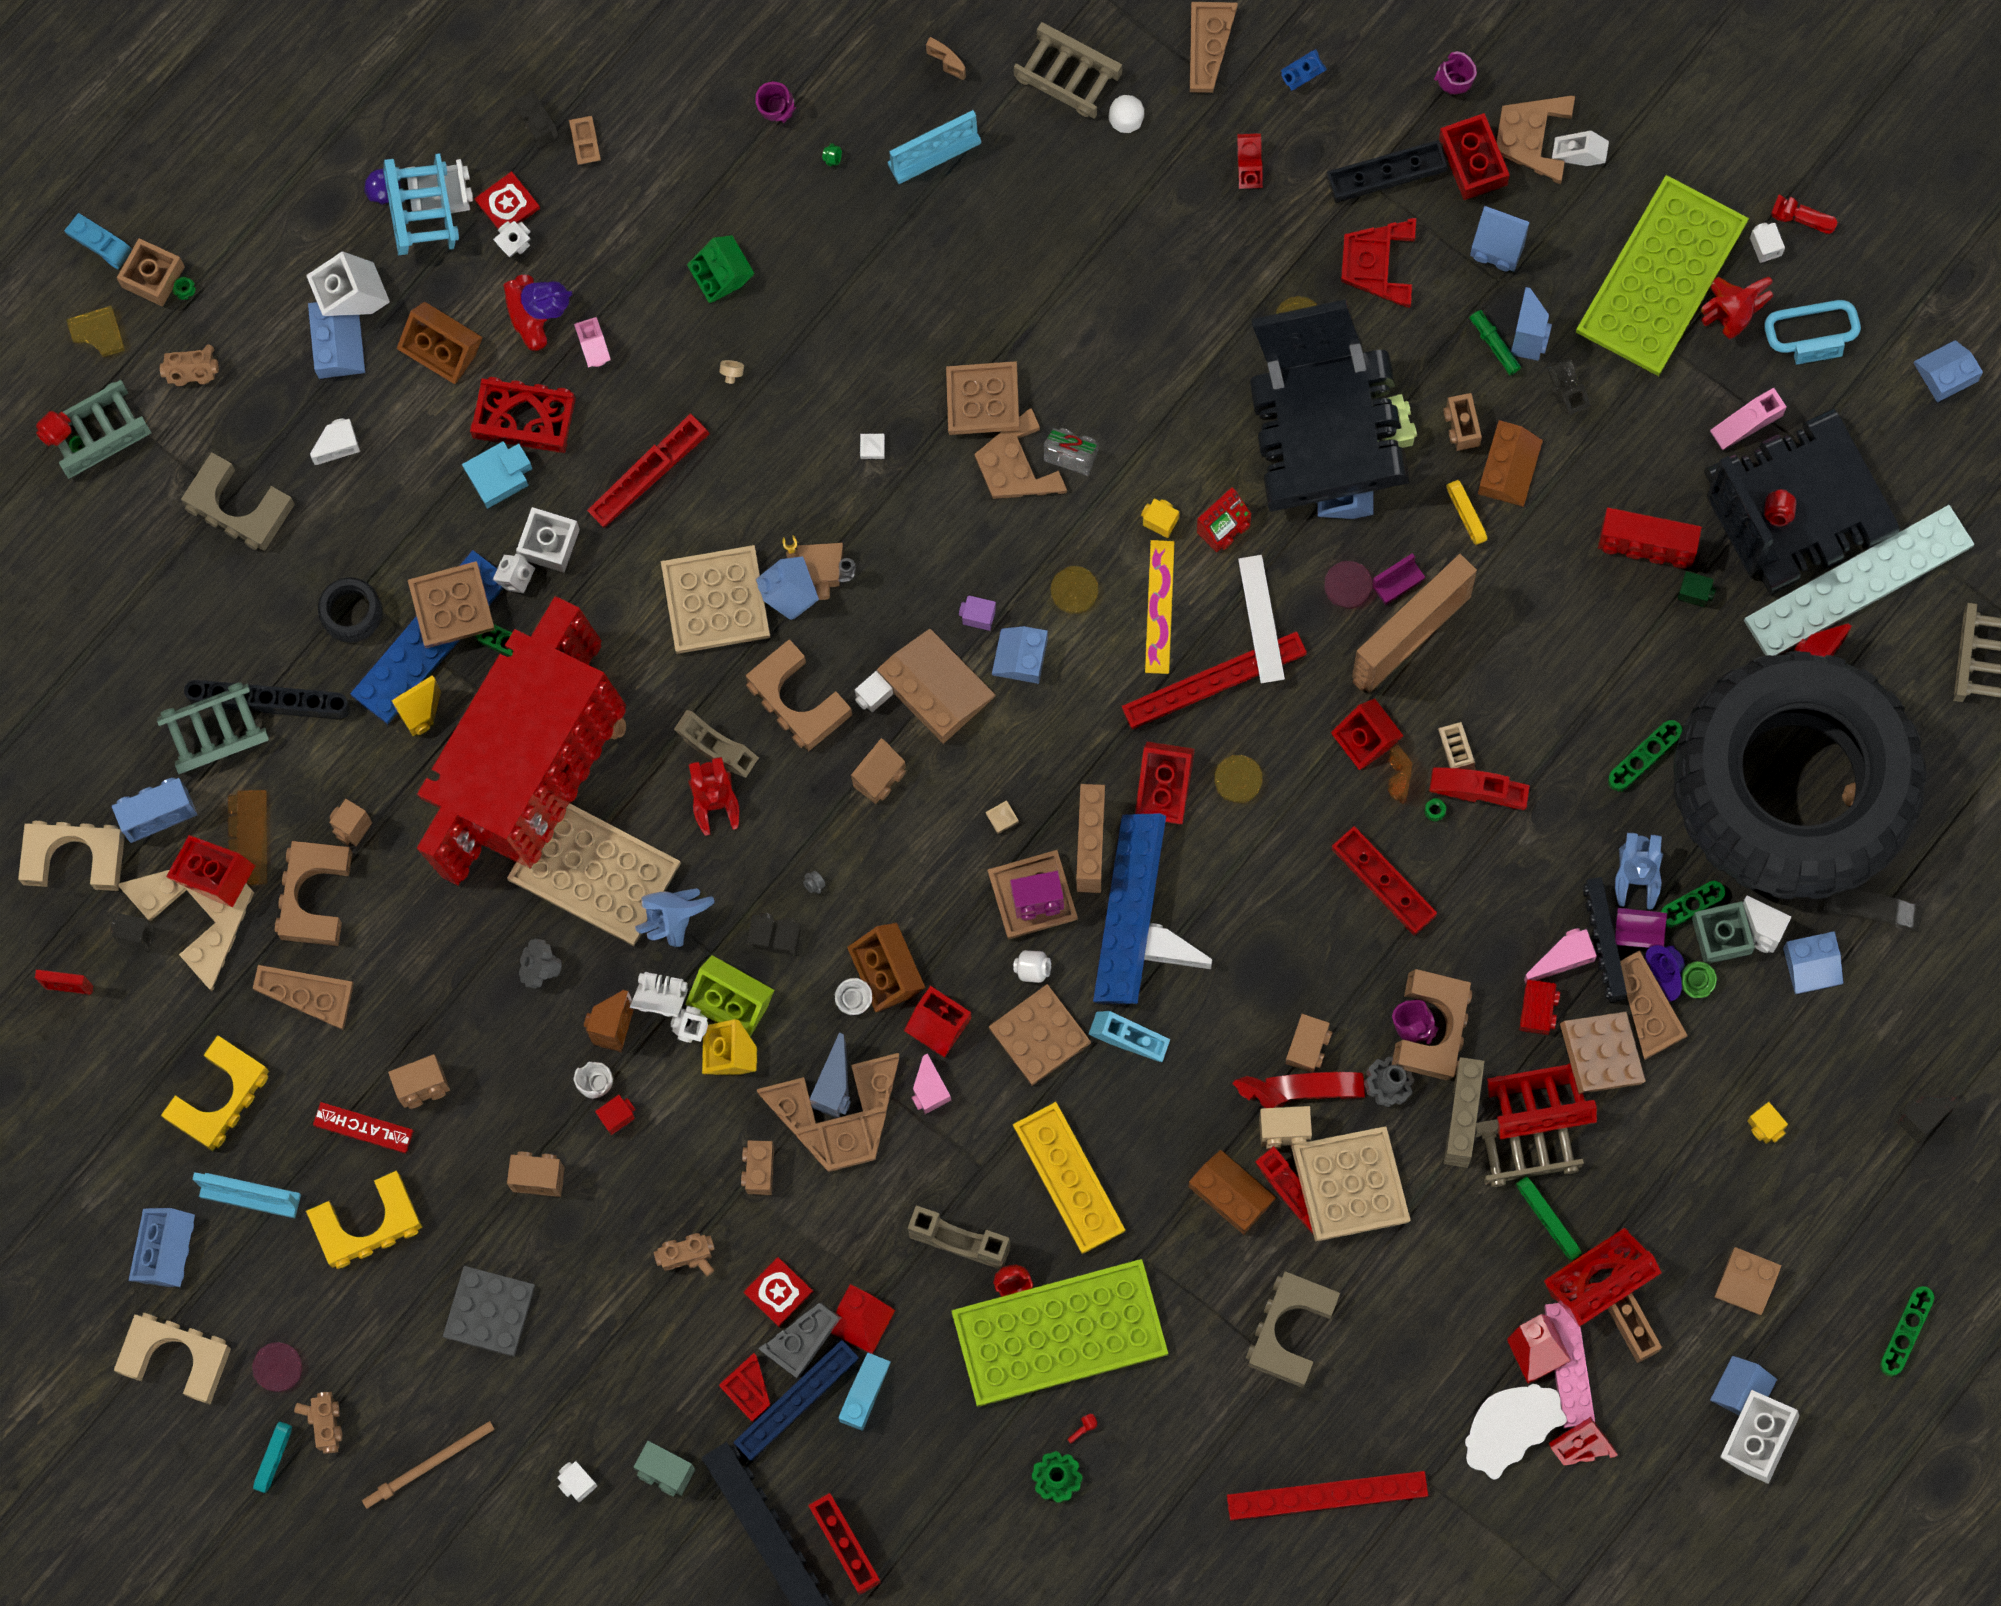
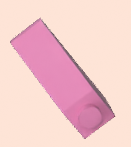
M1577 928L1566 932V936L1526 974L1525 984L1527 980L1537 981L1594 962L1597 956L1587 929L1580 931Z

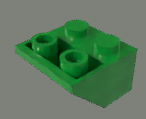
M732 235L712 238L687 264L709 303L741 288L754 275L752 268Z

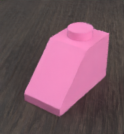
M597 317L574 324L588 367H598L610 361L611 359Z
M928 1054L922 1058L913 1087L915 1096L911 1097L917 1109L920 1110L922 1108L925 1114L951 1101V1096Z

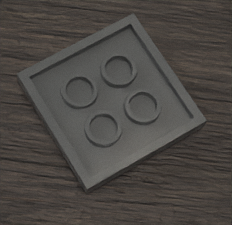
M464 1266L443 1337L515 1357L535 1285Z

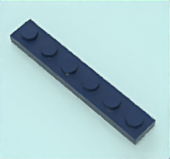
M841 1340L733 1443L752 1461L855 1364L859 1357Z

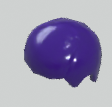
M377 169L371 172L365 180L364 192L368 200L382 205L389 203L383 169ZM398 181L399 189L401 187L400 181Z

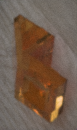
M1396 745L1390 749L1389 762L1396 771L1400 770L1401 772L1389 779L1388 792L1395 801L1399 799L1404 804L1408 796L1412 762L1400 746Z

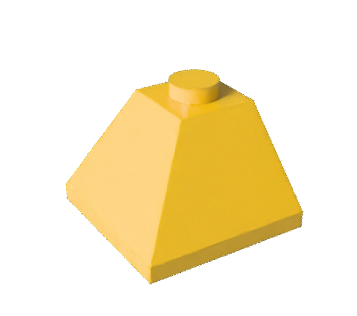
M433 675L391 700L412 736L427 732L430 729V725L434 722L441 690Z
M733 1019L708 1025L707 1031L703 1036L702 1074L741 1075L756 1071L757 1047L739 1020Z

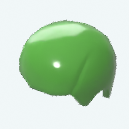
M1697 961L1688 964L1680 975L1682 990L1693 998L1707 997L1716 986L1717 977L1715 971L1705 962Z

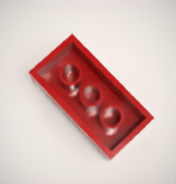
M1607 508L1597 549H1602L1607 554H1626L1631 559L1647 558L1650 562L1656 564L1667 562L1673 564L1674 567L1685 569L1692 567L1697 554L1702 527Z

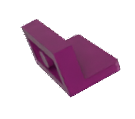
M1412 553L1374 577L1372 587L1383 603L1387 605L1423 582L1425 576L1416 565L1415 556Z
M1618 908L1615 929L1616 944L1647 948L1654 945H1662L1664 947L1667 913Z

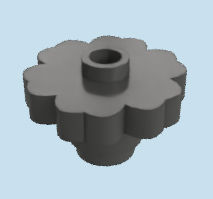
M535 938L529 941L528 947L524 948L520 958L521 968L519 976L521 983H525L526 987L536 989L541 987L543 980L559 975L561 960L552 955L550 944H546L545 940Z
M1387 1057L1384 1061L1377 1059L1366 1070L1368 1078L1364 1081L1367 1094L1372 1097L1375 1096L1376 1103L1386 1107H1391L1394 1103L1402 1104L1412 1094L1410 1086L1414 1083L1412 1072L1406 1071L1400 1066L1392 1065L1393 1057Z

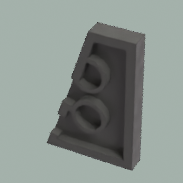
M819 1303L797 1319L795 1323L782 1330L775 1338L758 1349L793 1376L800 1378L841 1317L823 1303Z

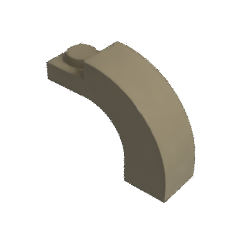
M686 710L674 728L684 738V741L710 760L722 757L725 769L745 778L759 759L745 745L724 737L692 711Z

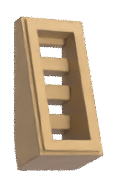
M1462 722L1438 728L1449 767L1476 770ZM1457 733L1460 734V736L1454 738H1446V736H1450ZM1462 742V745L1454 746L1451 748L1449 747L1450 745ZM1461 752H1465V754H1462V755H1459V756H1455V757L1452 756V755H1454V754H1458V753H1461Z

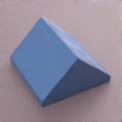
M1732 1356L1710 1401L1740 1416L1751 1390L1769 1397L1777 1379L1760 1365Z

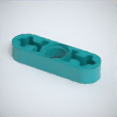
M283 1422L277 1424L253 1486L254 1490L267 1493L289 1440L292 1431L291 1425Z

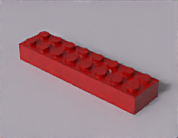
M1355 826L1332 845L1334 853L1414 936L1437 916V912Z

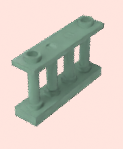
M121 380L108 384L105 389L63 411L71 420L69 425L73 424L85 445L83 449L76 453H72L66 440L58 445L64 456V459L59 464L68 479L151 434L143 417L135 419L123 399V396L128 394V391ZM112 402H115L126 421V425L117 430L113 429L102 410L103 407ZM94 413L106 434L105 437L96 442H93L81 419Z
M242 682L233 684L228 687L229 690L178 710L170 708L160 713L161 716L157 717L158 725L167 723L180 755L178 756L179 760L175 761L178 774L269 740L266 728L260 729L259 726H256L244 694L250 692L248 683L242 685ZM234 697L247 727L246 735L240 737L233 734L221 702ZM210 706L214 710L225 737L224 743L217 746L214 743L211 744L198 712ZM190 715L202 745L201 752L193 755L192 752L188 751L176 719Z

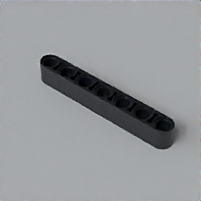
M191 680L185 685L184 694L188 701L194 704L215 696L219 691L226 692L229 690V686L236 683ZM249 685V698L246 700L251 712L344 719L351 710L346 697L338 692ZM194 690H202L200 696L191 697ZM265 696H273V699L270 703H262V699ZM235 697L221 702L223 709L239 710ZM289 698H296L294 705H285ZM313 700H320V704L316 708H310L309 704ZM335 703H344L340 710H333Z

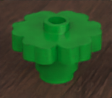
M1057 1451L1045 1454L1042 1459L1043 1463L1039 1462L1034 1465L1032 1479L1037 1483L1035 1491L1044 1500L1053 1498L1056 1503L1069 1501L1072 1497V1492L1080 1490L1082 1475L1077 1472L1079 1463L1069 1454L1063 1457ZM1056 1473L1062 1476L1059 1482H1055L1052 1479Z

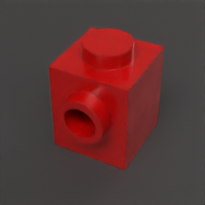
M620 1095L595 1111L610 1135L635 1119L632 1113L635 1108L628 1098L623 1100Z

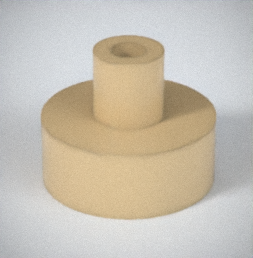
M721 361L719 372L726 376V383L733 384L735 377L743 375L744 365L737 361Z

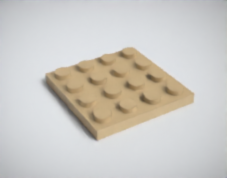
M755 545L661 561L676 654L770 638L765 603L756 582L760 573Z
M1387 1127L1310 1141L1305 1144H1295L1291 1147L1315 1242L1405 1224L1411 1221Z

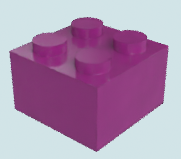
M1058 871L1010 880L1017 919L1022 918L1024 921L1032 920L1039 914L1046 913V916L1059 914L1060 910H1064V898Z

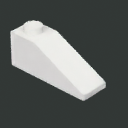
M1150 923L1144 960L1211 969V958L1168 929H1164L1162 925Z

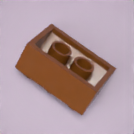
M423 302L411 310L397 349L453 384H456L476 356L483 337L428 303Z
M1499 420L1478 494L1524 507L1543 440L1522 426Z
M897 923L877 926L847 947L861 980L865 981L872 990V1006L875 1012L908 1000L925 989Z
M623 990L594 1006L591 1013H587L584 1027L587 1028L586 1032L593 1045L622 1052L634 1008H630L632 999L628 991Z
M1222 1150L1202 1166L1189 1181L1188 1186L1243 1235L1276 1200L1275 1196Z

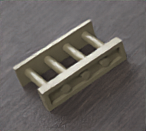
M1041 22L1037 28V39H1039L1040 43L1025 67L1015 64L1014 76L1020 83L1024 85L1030 84L1070 105L1082 116H1090L1095 119L1097 116V106L1093 103L1108 79L1119 80L1122 75V64ZM1052 46L1058 49L1060 54L1045 78L1033 73V70L1046 49ZM1073 57L1079 60L1080 65L1065 89L1054 84L1053 81L1067 58ZM1092 67L1099 71L1100 76L1084 100L1073 94L1087 69Z
M1967 603L1963 613L1953 701L1963 702L1965 697L1971 693L2001 698V688L1972 684V681H1968L1969 672H1973V670L2001 674V664L1975 661V658H1971L1972 649L1975 650L1976 647L2001 651V641L1982 639L1974 635V628L1978 627V625L2001 628V618L1980 615L1977 612V604Z
M1498 1119L1476 1123L1475 1137L1482 1136V1139H1485L1492 1175L1485 1177V1185L1491 1184L1492 1187L1506 1185V1181L1564 1171V1174H1573L1579 1172L1578 1168H1582L1584 1164L1583 1159L1574 1160L1568 1128L1558 1129L1564 1162L1549 1163L1544 1133L1539 1132L1534 1133L1540 1166L1526 1169L1519 1136L1511 1137L1510 1143L1516 1171L1501 1173L1495 1137H1497L1496 1134L1498 1133Z

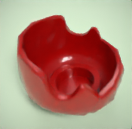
M1017 1264L1002 1267L995 1274L993 1282L996 1292H999L1001 1297L1029 1290L1033 1287L1028 1270Z

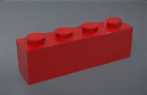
M829 1493L808 1505L858 1594L861 1595L880 1584V1579L832 1495Z

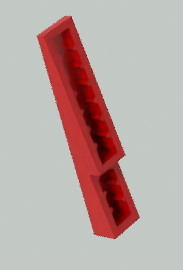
M690 413L660 444L650 448L587 511L605 528L710 433Z

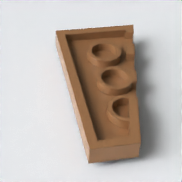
M1191 3L1190 92L1213 93L1238 3Z
M1638 951L1620 961L1628 1001L1643 1056L1646 1060L1688 1036L1641 952Z
M258 965L253 989L344 1030L354 983Z

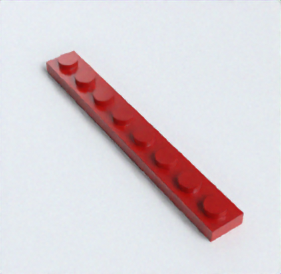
M1297 632L1278 639L1282 665L1307 654ZM1255 649L1123 705L1122 710L1131 730L1258 676L1259 670Z
M1425 1471L1229 1494L1227 1495L1229 1519L1231 1521L1428 1497Z

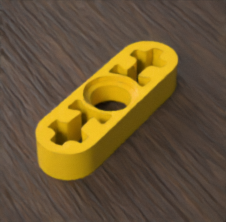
M1456 480L1447 484L1450 498L1473 543L1478 545L1487 541L1486 532L1460 481Z

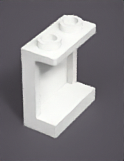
M461 159L456 160L457 165L446 166L447 176H444L451 213L470 210L469 202L473 201L471 187L467 188L466 180H470L468 167L463 166ZM436 174L407 178L409 190L438 187ZM440 196L410 199L412 212L442 208Z

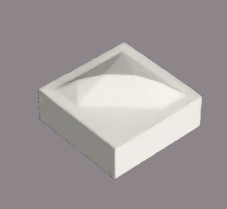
M861 434V459H884V434Z

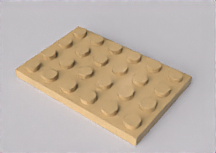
M569 803L565 809L566 814L563 820L558 822L554 828L552 839L544 845L539 861L533 864L531 869L516 862L507 879L624 942L635 946L641 933L636 931L635 926L648 921L646 909L642 907V896L656 892H665L681 862Z

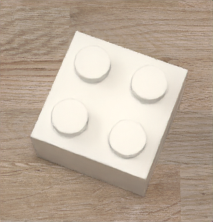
M532 507L516 550L517 554L526 557L528 562L564 573L580 530L577 521Z

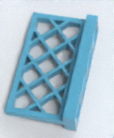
M972 110L889 151L890 161H888V166L898 184L981 144V139L977 133V120L974 111Z
M194 1172L193 1180L201 1187L200 1198L291 1218L296 1217L301 1197L300 1193L209 1173L204 1175Z

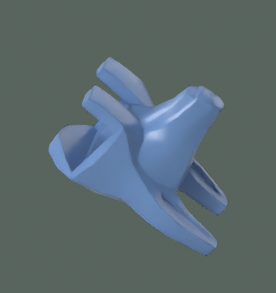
M1627 833L1626 843L1619 848L1620 866L1615 877V893L1619 906L1625 905L1629 884L1646 885L1647 909H1653L1662 883L1660 866L1664 854L1661 851L1662 836L1651 835L1649 840L1647 837L1638 836L1637 833Z
M697 888L676 893L656 892L642 896L641 901L642 907L646 909L648 921L635 926V929L638 933L651 931L647 933V937L651 940L667 937L670 946H683L689 917L712 906L714 898L706 897L688 901L700 895V891Z

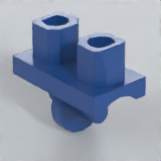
M1313 50L1283 68L1281 72L1286 85L1292 91L1327 69L1321 62L1317 50Z

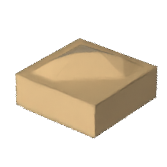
M1007 801L986 812L997 834L1019 823Z

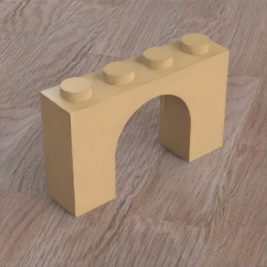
M33 821L32 824H25L18 880L27 886L47 887L50 860L53 853L61 845L76 841L88 845L93 854L90 885L95 890L119 891L118 884L120 882L125 835L114 825L94 828L95 826L92 824H80V827H74L65 822L47 825L43 821Z
M143 1313L142 1317L134 1315L114 1371L142 1381L150 1357L160 1345L172 1341L184 1343L192 1352L193 1367L183 1394L189 1398L211 1404L231 1350L229 1346L225 1345L226 1340L212 1336L211 1340L202 1337V1332L189 1328L188 1332L180 1330V1325L166 1320L165 1324L156 1322L157 1317L147 1313Z

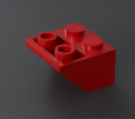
M930 986L916 1006L904 1032L945 1058L972 1019L971 1012Z

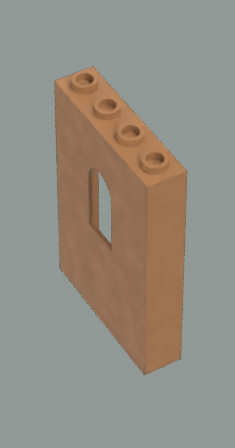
M1461 554L1452 560L1356 651L1352 678L1357 688L1361 691L1365 689L1368 693L1374 690L1471 598L1477 569Z

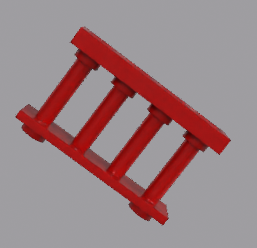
M1571 1063L1487 1079L1489 1098L1498 1096L1503 1116L1497 1117L1500 1139L1597 1122L1595 1100L1585 1101L1583 1093L1579 1094ZM1570 1083L1575 1103L1561 1105L1556 1086ZM1546 1088L1551 1107L1537 1110L1532 1090ZM1522 1092L1527 1112L1513 1114L1507 1094Z

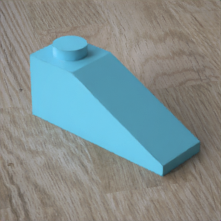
M1111 1011L1096 1012L1089 1035L1108 1044L1159 1062L1163 1061L1170 1042L1169 1038Z
M867 1353L839 1415L841 1423L861 1431L864 1430L891 1363L890 1361Z

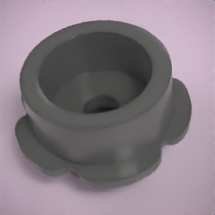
M813 871L806 873L804 876L803 884L810 893H821V889L825 887V882L821 875Z

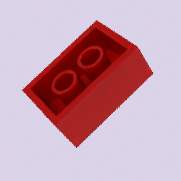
M1485 113L1440 128L1439 140L1463 200L1508 185L1510 175Z

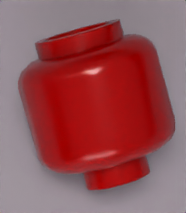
M49 411L36 424L38 430L36 435L47 446L51 444L58 446L71 434V427L69 425L71 420L62 411L59 414Z
M1782 489L1768 494L1765 499L1764 517L1774 526H1785L1793 521L1796 512V498L1788 491Z

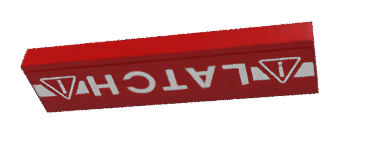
M320 1102L313 1123L314 1127L404 1154L407 1153L414 1132L406 1127Z

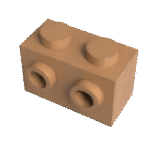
M1472 394L1449 397L1447 406L1443 408L1445 421H1450L1451 430H1449L1451 444L1455 443L1457 451L1480 446L1482 436Z
M347 799L344 800L340 808L336 807L330 815L331 821L329 822L334 829L332 832L337 835L336 838L346 845L352 843L355 846L358 845L372 824L367 812Z
M1302 1014L1286 1058V1064L1314 1073L1315 1067L1320 1068L1325 1055L1320 1053L1323 1044L1328 1045L1332 1035V1031L1328 1030L1330 1023Z
M748 1141V1147H743V1162H747L746 1172H742L741 1186H746L747 1194L772 1195L773 1142Z

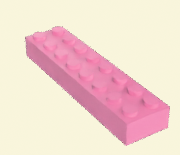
M1559 1303L1547 1304L1544 1307L1545 1315L1551 1317L1572 1360L1554 1370L1557 1392L1560 1396V1407L1567 1418L1563 1429L1574 1428L1589 1417L1595 1422L1581 1328Z

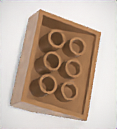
M931 629L894 653L877 669V672L892 687L893 693L943 744L996 696Z

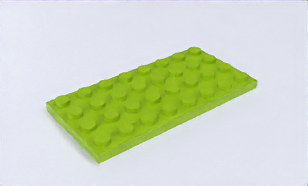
M1666 175L1577 327L1576 333L1660 376L1749 218Z
M1142 1259L951 1310L977 1407L1168 1355Z

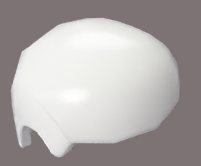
M1122 95L1112 102L1109 111V121L1113 128L1123 133H1131L1139 129L1145 110L1142 102L1130 95Z
M847 979L836 989V1005L842 1012L848 1015L861 1014L872 1003V990L861 979Z
M588 1062L584 1067L577 1068L573 1079L575 1085L586 1097L599 1098L605 1095L613 1085L612 1073L603 1063Z

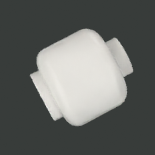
M1025 950L1021 952L1019 958L1014 960V972L1018 973L1021 981L1043 982L1050 975L1051 960L1047 958L1044 952Z

